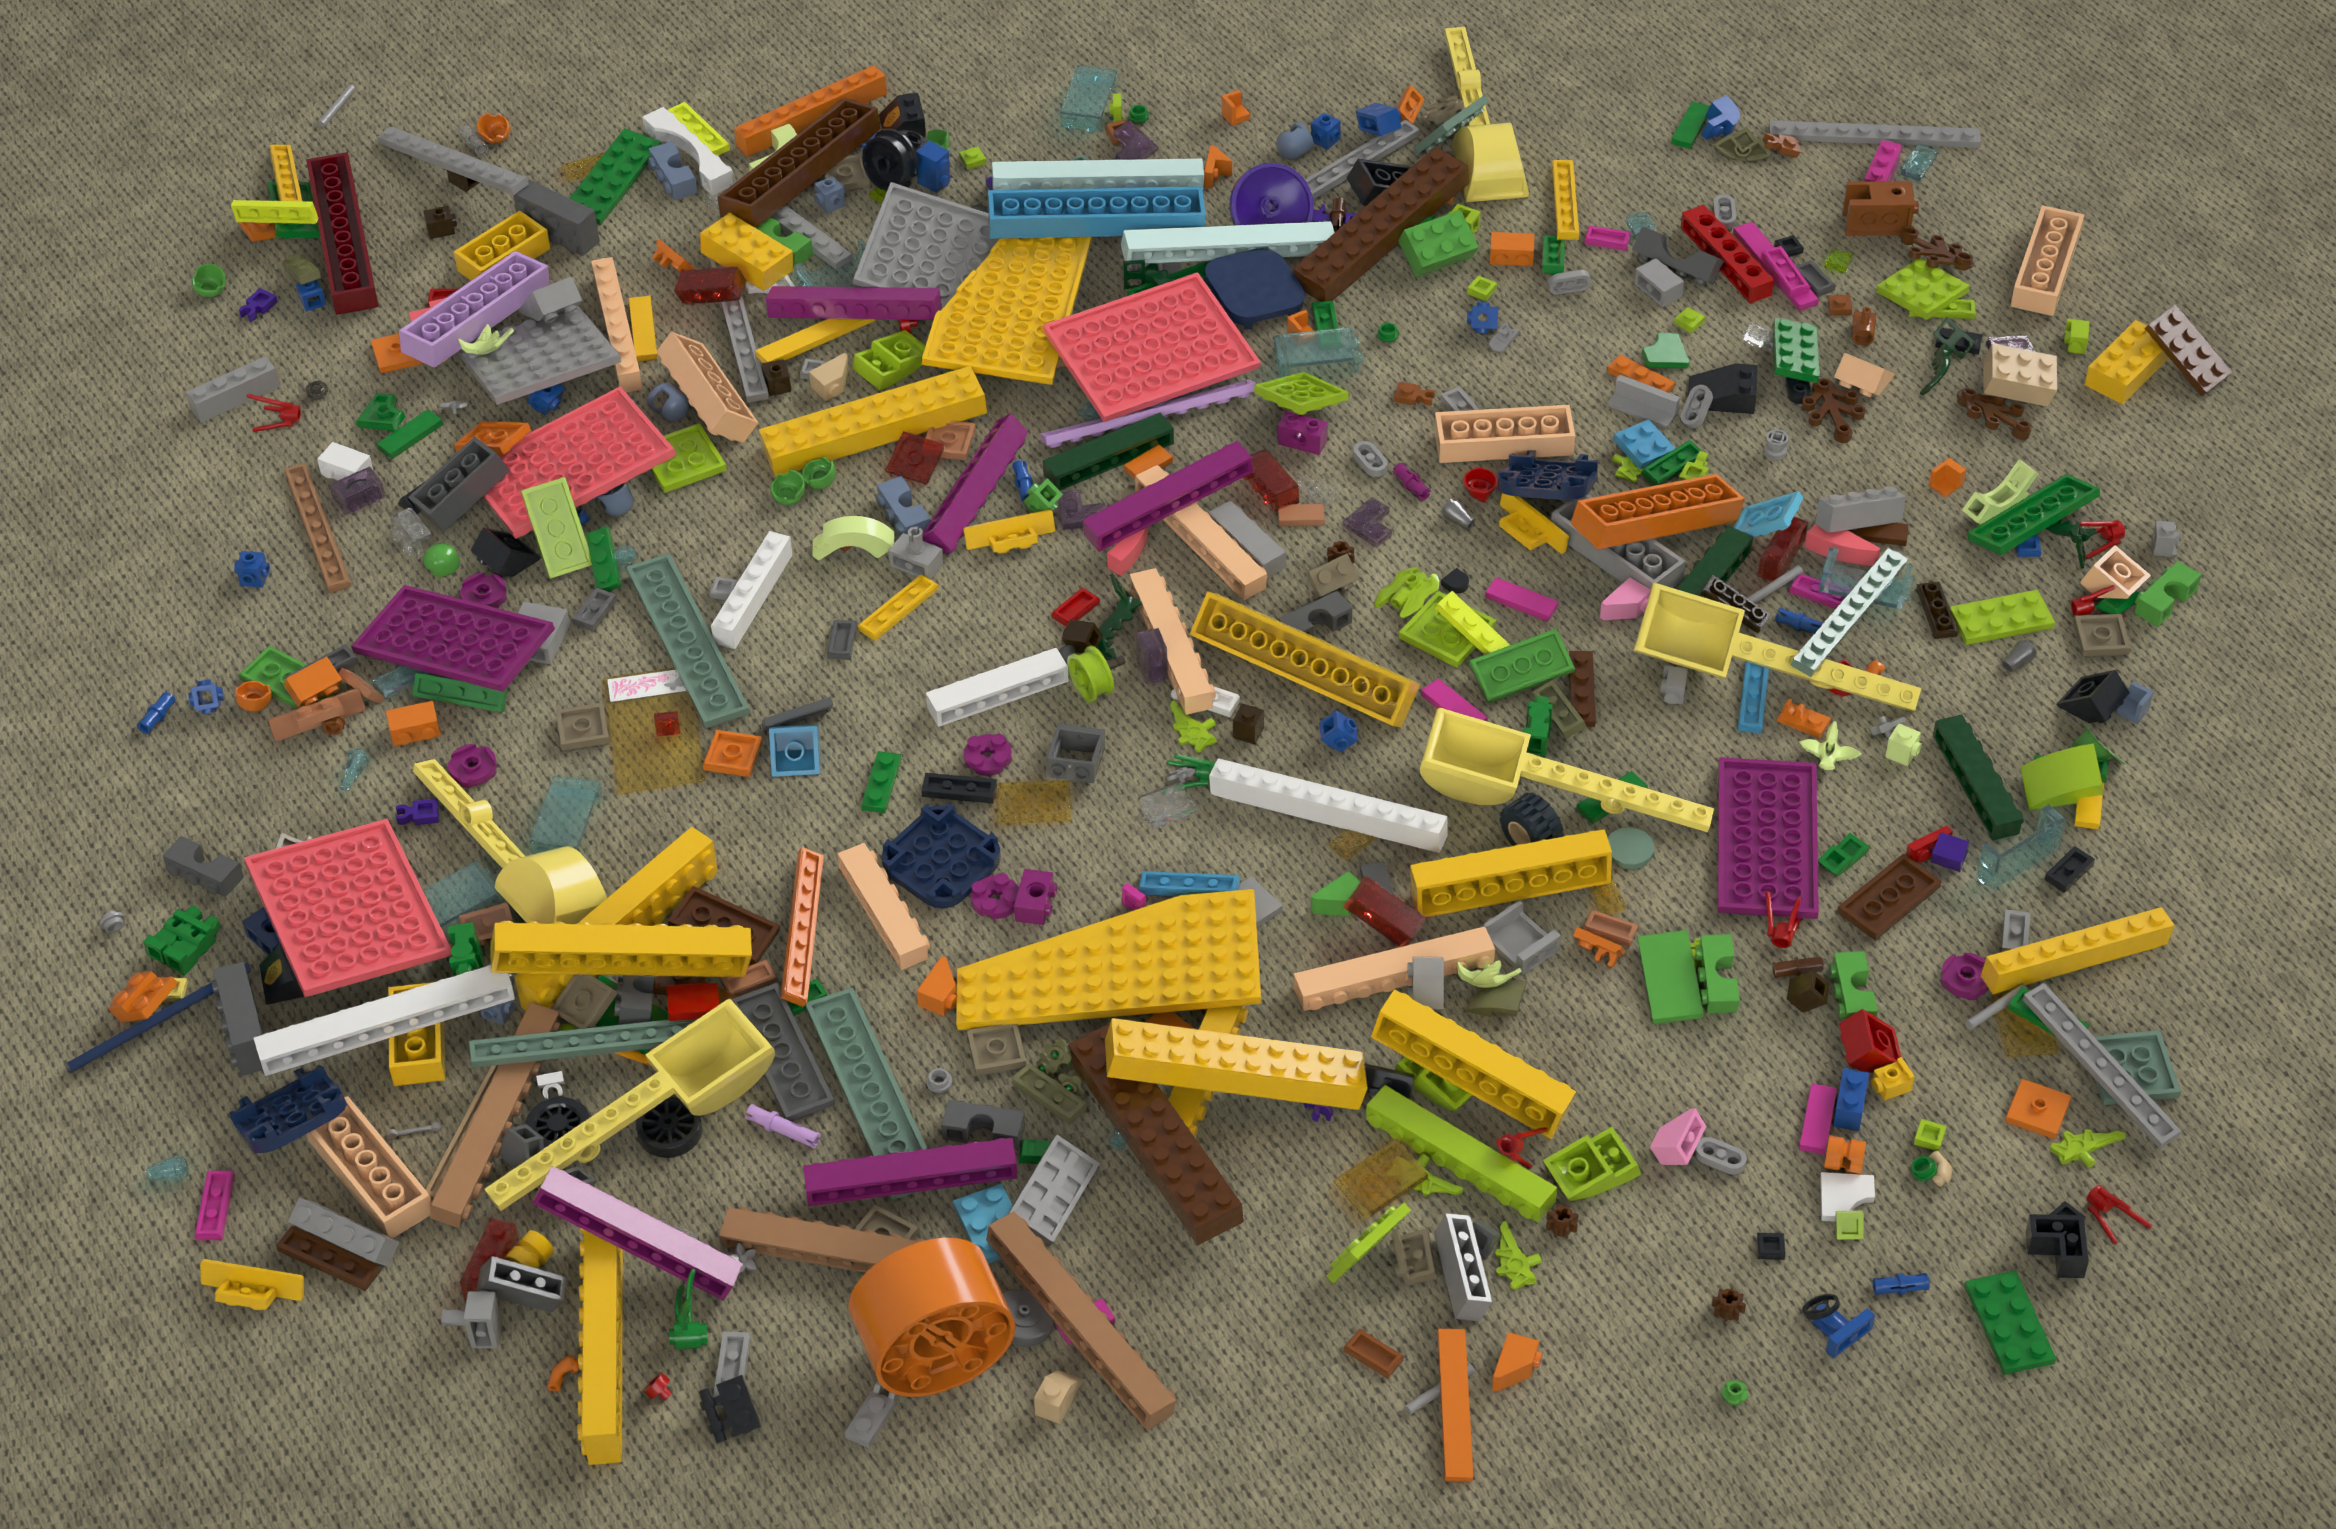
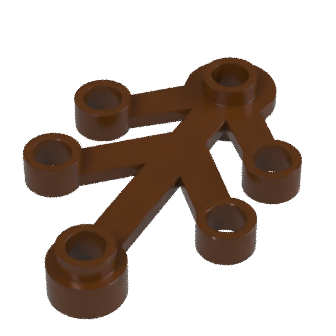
M1912 227L1902 228L1900 239L1903 244L1913 245L1914 243L1925 248L1910 247L1908 251L1909 258L1918 260L1921 255L1928 256L1926 265L1930 268H1938L1939 264L1955 265V268L1958 270L1966 271L1973 267V256L1963 252L1961 245L1950 244L1948 250L1942 236L1933 235L1929 243L1918 238L1919 232L1917 229Z
M1818 379V382L1812 385L1814 392L1811 396L1803 398L1802 408L1806 411L1814 410L1816 402L1821 397L1824 399V403L1817 411L1809 414L1808 422L1812 426H1819L1822 423V419L1829 412L1836 427L1834 439L1839 443H1848L1852 439L1853 431L1848 424L1844 423L1839 411L1852 416L1856 420L1863 419L1865 417V407L1861 405L1853 407L1847 405L1856 404L1859 393L1855 390L1845 392L1836 388L1829 379ZM1833 396L1845 400L1847 404L1835 400Z
M1964 388L1957 392V402L1959 405L1967 408L1968 417L1979 419L1981 412H1983L1987 428L1991 430L1998 429L2001 420L2013 428L2011 434L2015 438L2020 440H2027L2031 433L2029 422L2025 420L2017 422L2005 415L2022 416L2024 411L2023 405L2012 403L2011 407L2003 406L2006 398L1978 395L1970 388Z

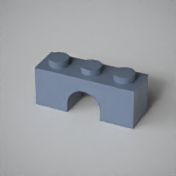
M672 141L649 148L650 157L647 158L651 170L655 169L657 180L663 182L666 194H670L673 200H677L697 193L696 178L688 165L681 166L680 153Z
M902 476L877 485L878 494L875 495L876 502L880 508L883 507L885 509L887 520L889 522L893 521L895 531L899 537L903 533L908 535V530L911 527L921 528L922 531L925 530L930 522V517L921 504L909 507L912 506L911 489Z

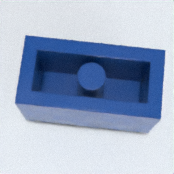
M1374 103L1355 111L1361 131L1383 136L1402 128L1400 123L1401 115L1395 107Z
M929 140L916 151L919 162L917 167V183L937 193L950 183L949 151Z
M1843 1068L1833 1127L1859 1131L1869 1077L1868 1072Z

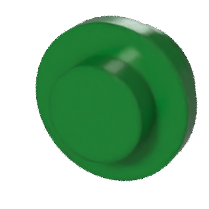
M1134 105L1129 111V119L1134 123H1143L1149 119V112L1143 105Z
M1383 323L1377 330V337L1383 342H1393L1398 339L1399 331L1395 324Z
M1927 1156L1917 1157L1911 1164V1174L1917 1181L1930 1180L1937 1172V1164Z

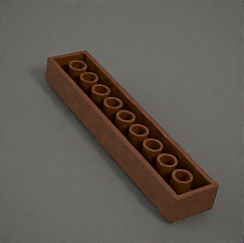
M846 98L841 100L717 196L720 218L728 213H732L754 228H757L880 130L878 108Z
M1437 146L1293 268V274L1303 287L1304 292L1319 302L1333 301L1399 244L1398 240L1405 229L1414 227L1432 216L1469 184L1468 165Z
M1110 1024L1069 1043L1068 1046L1072 1053L1071 1064L1082 1077L1084 1083L1197 1246L1243 1223L1242 1203L1157 1083L1107 1077L1105 1038Z

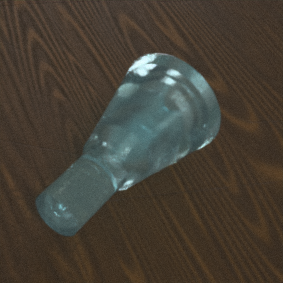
M628 543L614 550L617 565H634L633 561L637 560L635 548L630 547Z
M361 749L348 751L345 778L341 784V790L349 791L354 779L370 763V758L365 751Z

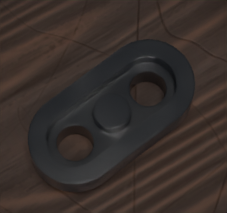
M1785 378L1789 400L1796 404H1802L1803 398L1811 394L1810 383L1794 378Z

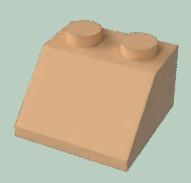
M1844 353L1834 378L1840 380L1839 385L1849 389L1852 386L1860 388L1859 393L1871 397L1872 394L1879 396L1895 374Z
M2114 546L2093 565L2080 583L2090 593L2114 585V590L2097 598L2128 599L2151 575L2117 546Z

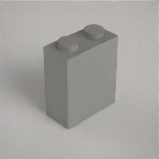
M523 602L518 614L553 622L555 630L529 660L551 665L570 626L568 611L559 607Z

